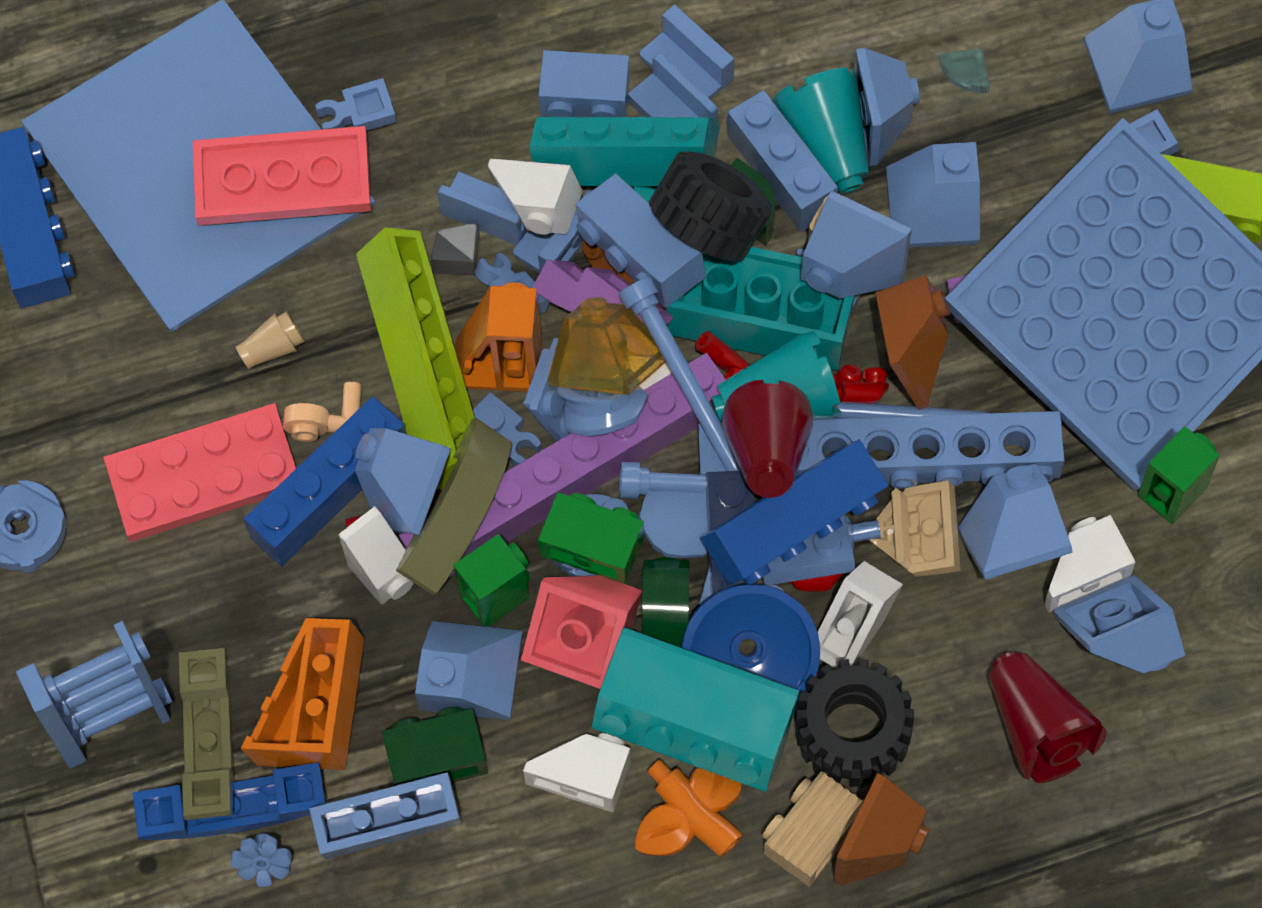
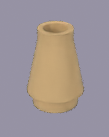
M286 311L279 316L274 313L245 341L235 347L247 368L250 369L257 364L296 352V346L305 341L293 319Z

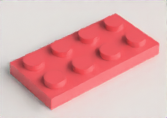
M365 126L193 140L195 219L198 226L371 211L368 143Z
M275 403L104 456L129 542L262 501L296 469Z

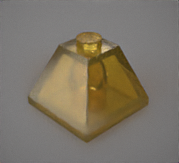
M601 297L588 298L583 300L563 320L548 375L549 386L629 395L665 364L666 361L646 325L631 310H627L624 304L608 303L605 298Z

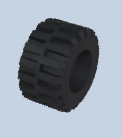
M682 151L676 154L649 200L653 214L679 240L709 256L732 261H739L746 257L773 213V206L766 194L748 176L720 159L692 151Z
M849 659L839 660L838 669L833 670L830 664L821 668L820 677L812 676L806 684V691L801 692L796 714L797 745L802 747L801 756L806 764L812 761L814 763L813 771L816 774L827 772L839 784L842 778L850 779V787H860L861 779H868L869 784L872 785L877 773L880 775L885 773L887 776H890L896 771L897 762L902 763L907 755L914 724V709H911L912 698L908 690L902 692L903 682L897 675L889 679L887 677L888 668L881 664H878L876 670L868 668L869 660L859 659L858 666H850ZM847 704H858L869 708L878 716L882 729L875 737L867 741L849 742L839 738L832 732L827 724V717L838 707Z

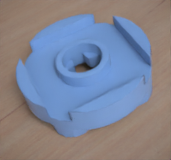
M25 480L18 481L19 484L8 487L0 486V567L30 573L36 571L41 564L47 562L59 550L65 537L67 519L56 496L48 488L39 483ZM25 516L29 517L28 525L30 528L25 533L13 534L14 530L10 526V522L13 519L21 521Z

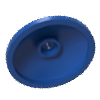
M758 583L730 586L706 599L691 616L684 631L681 648L799 690L798 700L801 692L806 691L808 680L812 676L816 677L820 662L819 636L813 620L805 608L788 593L776 587ZM745 639H751L755 642L754 649L750 653H741L739 651L740 643Z

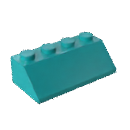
M536 117L529 147L532 162L570 165L580 186H599L615 173L629 186H658L676 154H679V152L692 151L715 157L720 125L719 121L709 117Z
M751 247L746 257L739 261L724 260L702 253L706 278L666 308V311L673 316L670 323L666 324L672 336L697 341L701 334L710 331L733 349L761 355H768L802 333L814 330L821 343L815 345L817 355L826 356L830 369L839 371L855 295L838 298L827 292L816 291L807 282L801 280L803 257Z
M624 627L598 694L591 728L766 792L783 756L800 691Z

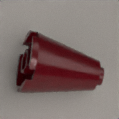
M763 379L750 381L738 387L728 397L724 406L722 416L724 435L749 488L755 494L761 497L774 498L785 494L791 488L813 429V413L809 399L798 387L789 382L779 380V384L764 383Z
M1008 652L1000 656L993 663V670L989 675V680L1020 770L1028 781L1030 776L1033 777L1036 783H1047L1062 778L1081 766L1077 758L1084 752L1089 750L1093 756L1101 748L1107 736V731L1101 721L1027 653L1016 654V652Z

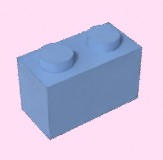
M543 50L539 87L540 115L544 117H626L627 94L629 93L630 84L629 56Z

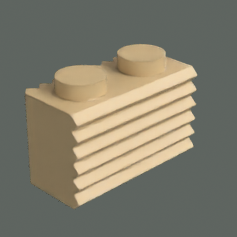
M820 772L813 782L808 778L801 782L790 800L795 804L785 818L780 814L776 815L762 836L767 840L764 845V855L808 887L812 886L826 865L841 848L864 802L848 789L843 788L841 784L835 782L833 778L828 777L824 772Z

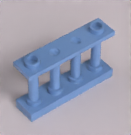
M123 621L114 624L123 645L52 678L51 674L42 677L34 663L16 671L35 714L70 769L87 761L80 746L87 744L86 738L153 706L162 724L171 720L164 707L172 703L161 677L153 681L151 680L143 661L151 658L139 632L129 635Z

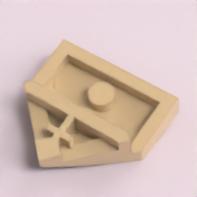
M949 480L908 487L903 492L895 487L891 493V501L876 518L880 526L881 539H870V541L916 577L961 571L955 486Z

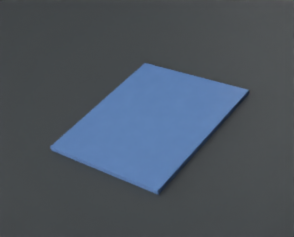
M224 0L216 2L214 5L21 121L32 139L39 141L44 156L170 333L178 330L184 324L363 213L355 212L197 225L195 219L193 140L321 130ZM371 196V208H372V207L375 206L376 204H375V200H374V199L372 198V196Z

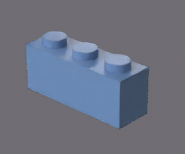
M764 90L728 111L729 139L750 167L767 179L773 189L775 200L799 232L807 229L825 197L831 191L838 192L837 185Z
M616 173L575 204L579 220L576 227L581 237L591 246L597 244L605 252L609 263L618 272L625 270L633 278L634 283L650 276L659 292L655 296L664 308H667L706 278L702 252L690 247L670 233L653 214L649 203Z
M448 772L309 808L320 855L325 860L462 824Z

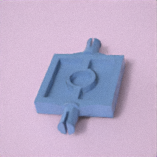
M844 514L840 517L843 526L821 539L816 533L805 539L804 543L807 549L786 562H783L779 556L767 565L771 572L763 577L764 584L774 585L852 572L855 569L853 556L854 542L881 539L878 519L851 524Z

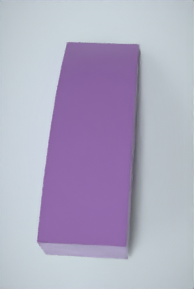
M547 259L532 287L536 288L537 293L551 303L575 314L597 320L645 324L640 314L635 316L632 309L627 310L618 295L619 292L631 284L609 269L586 267L583 270L570 261ZM655 305L664 322L669 324L673 316L659 305Z

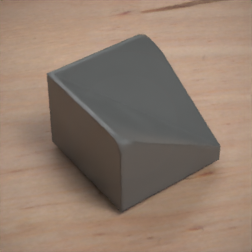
M466 224L436 231L431 253L433 273L476 276L475 270L480 241L478 224Z

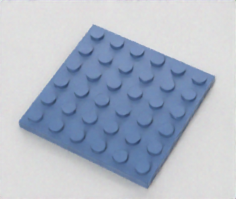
M1124 118L945 297L950 312L1052 411H1059L1061 420L1134 491L1141 487L1148 463L1184 426L1194 432L1262 360V251Z

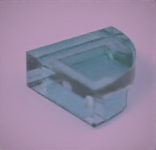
M982 48L939 55L940 67L944 75L954 85L969 92L989 93L990 84Z

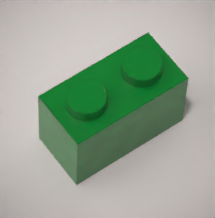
M1184 426L1148 463L1138 497L1173 525L1208 488L1220 454L1216 452L1215 446L1206 436L1201 433L1194 434Z
M557 492L538 539L540 556L593 575H601L626 584L645 538L644 521L640 520L634 512L628 509L615 507L613 510L596 505L592 498L584 494L571 493L569 496Z
M499 534L453 564L458 594L483 627L491 626L529 599L527 582L530 581V576L525 569L529 563L523 552L514 542L507 545Z

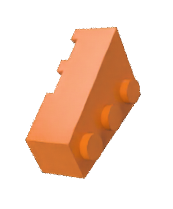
M516 282L506 283L503 286H490L455 339L454 349L466 389L528 392L543 349L536 288H529L522 283Z
M305 618L280 668L282 675L271 697L266 696L260 708L263 713L251 737L247 736L241 747V750L256 766L293 767L319 762L320 769H346L364 646V637L351 620Z

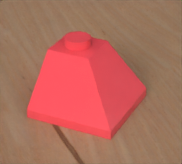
M601 575L543 578L521 661L601 689L623 628L625 627L630 630L633 628L642 590Z

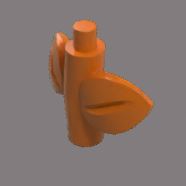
M661 759L654 763L647 771L659 784L655 791L666 804L653 807L642 820L635 838V849L640 853L650 856H671L683 851L695 836L719 858H722L742 839L744 835L717 813L727 810L737 802L741 793L742 783L698 767L691 773L688 780L679 768L671 771Z

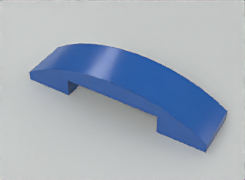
M319 762L273 770V776L233 782L232 815L184 820L183 790H181L180 785L133 792L139 840L187 839L253 830L311 815L309 808L325 804Z

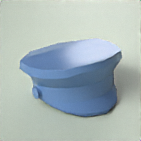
M618 366L597 367L569 376L557 384L558 396L565 399L566 402L563 407L565 428L567 432L577 435L595 436L607 434L637 422L648 401V394L634 382L632 374L623 367Z
M648 490V495L645 496L639 519L644 521V534L652 548L666 557H704L708 551L700 537L708 533L707 493Z

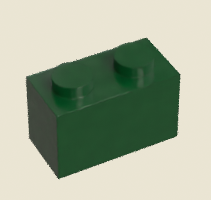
M461 707L447 708L438 712L435 718L420 722L414 718L403 719L393 723L391 729L382 731L395 786L447 772L451 783L488 774L472 708L463 710Z

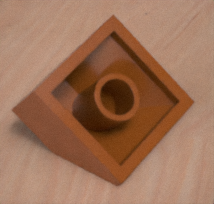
M924 275L875 292L890 366L919 410L928 407L948 336L944 316L950 315V308L945 300L946 296L943 290L935 291L928 277Z
M877 773L837 855L834 882L841 886L905 865L910 852L919 855L928 837L930 829L923 826L927 810L885 776Z

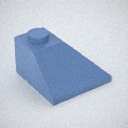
M1151 0L1130 5L1084 37L1083 42L1109 114L1192 93L1185 32L1173 0Z
M866 48L856 49L854 72L858 82L867 159L869 166H874L880 163L911 122L913 104L919 103L920 97L917 80L915 77L909 78L905 62Z
M976 142L932 144L886 167L890 219L912 229L909 248L980 244V179Z
M831 191L804 251L801 280L807 282L816 291L827 292L838 298L887 289L901 284L905 279L912 229Z
M370 428L369 433L363 435L357 446L356 458L359 460L355 468L371 509L374 506L378 509L394 533L420 535L451 448L387 428Z
M1037 464L1016 466L1006 473L993 476L958 526L959 536L985 580L1073 553L1050 484Z
M1135 575L1053 610L1054 617L1091 653L1141 673L1164 669L1172 661L1185 656L1173 609Z
M432 621L421 650L415 695L419 710L440 712L451 707H461L463 710L472 708L475 717L511 720L523 632L521 630Z

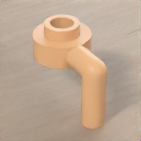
M357 382L344 383L342 416L330 415L327 409L315 404H292L284 409L283 429L290 433L293 439L302 442L315 441L318 439V436L327 432L334 433L360 408L361 384Z

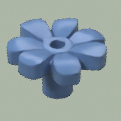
M259 834L255 837V840L251 838L242 840L241 851H233L231 856V866L238 869L237 875L243 880H250L256 876V883L259 887L271 886L273 876L283 879L290 872L291 852L286 848L277 849V839L268 834Z

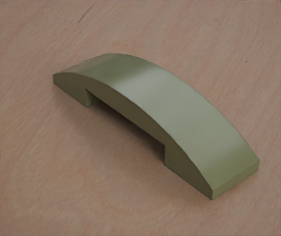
M474 418L471 420L453 456L457 459V462L424 528L421 529L420 535H413L396 569L398 573L432 595L437 594L454 570L453 564L461 559L491 505L508 462L512 442L479 419Z
M225 648L179 652L180 695L183 701L185 774H182L184 820L229 816L232 815L233 741Z

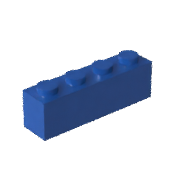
M25 127L0 133V245L11 288L20 309L72 295L68 278L75 277L68 251L60 253L58 241L65 239L59 216L58 214L50 215L48 204L55 202L48 177L41 178L38 167L45 165L43 153L38 140L30 142Z
M373 396L243 519L250 539L281 567L363 490L355 472L359 460L356 458V449L363 435L369 433L370 428H387L407 434L405 424Z
M858 439L796 476L793 485L785 494L774 498H761L700 537L728 585L743 579L747 585H750L771 572L767 564L780 556L783 562H786L806 550L805 539L815 533L821 539L843 526L840 517L850 510L857 516L877 504L879 501L875 494L889 485L862 441Z

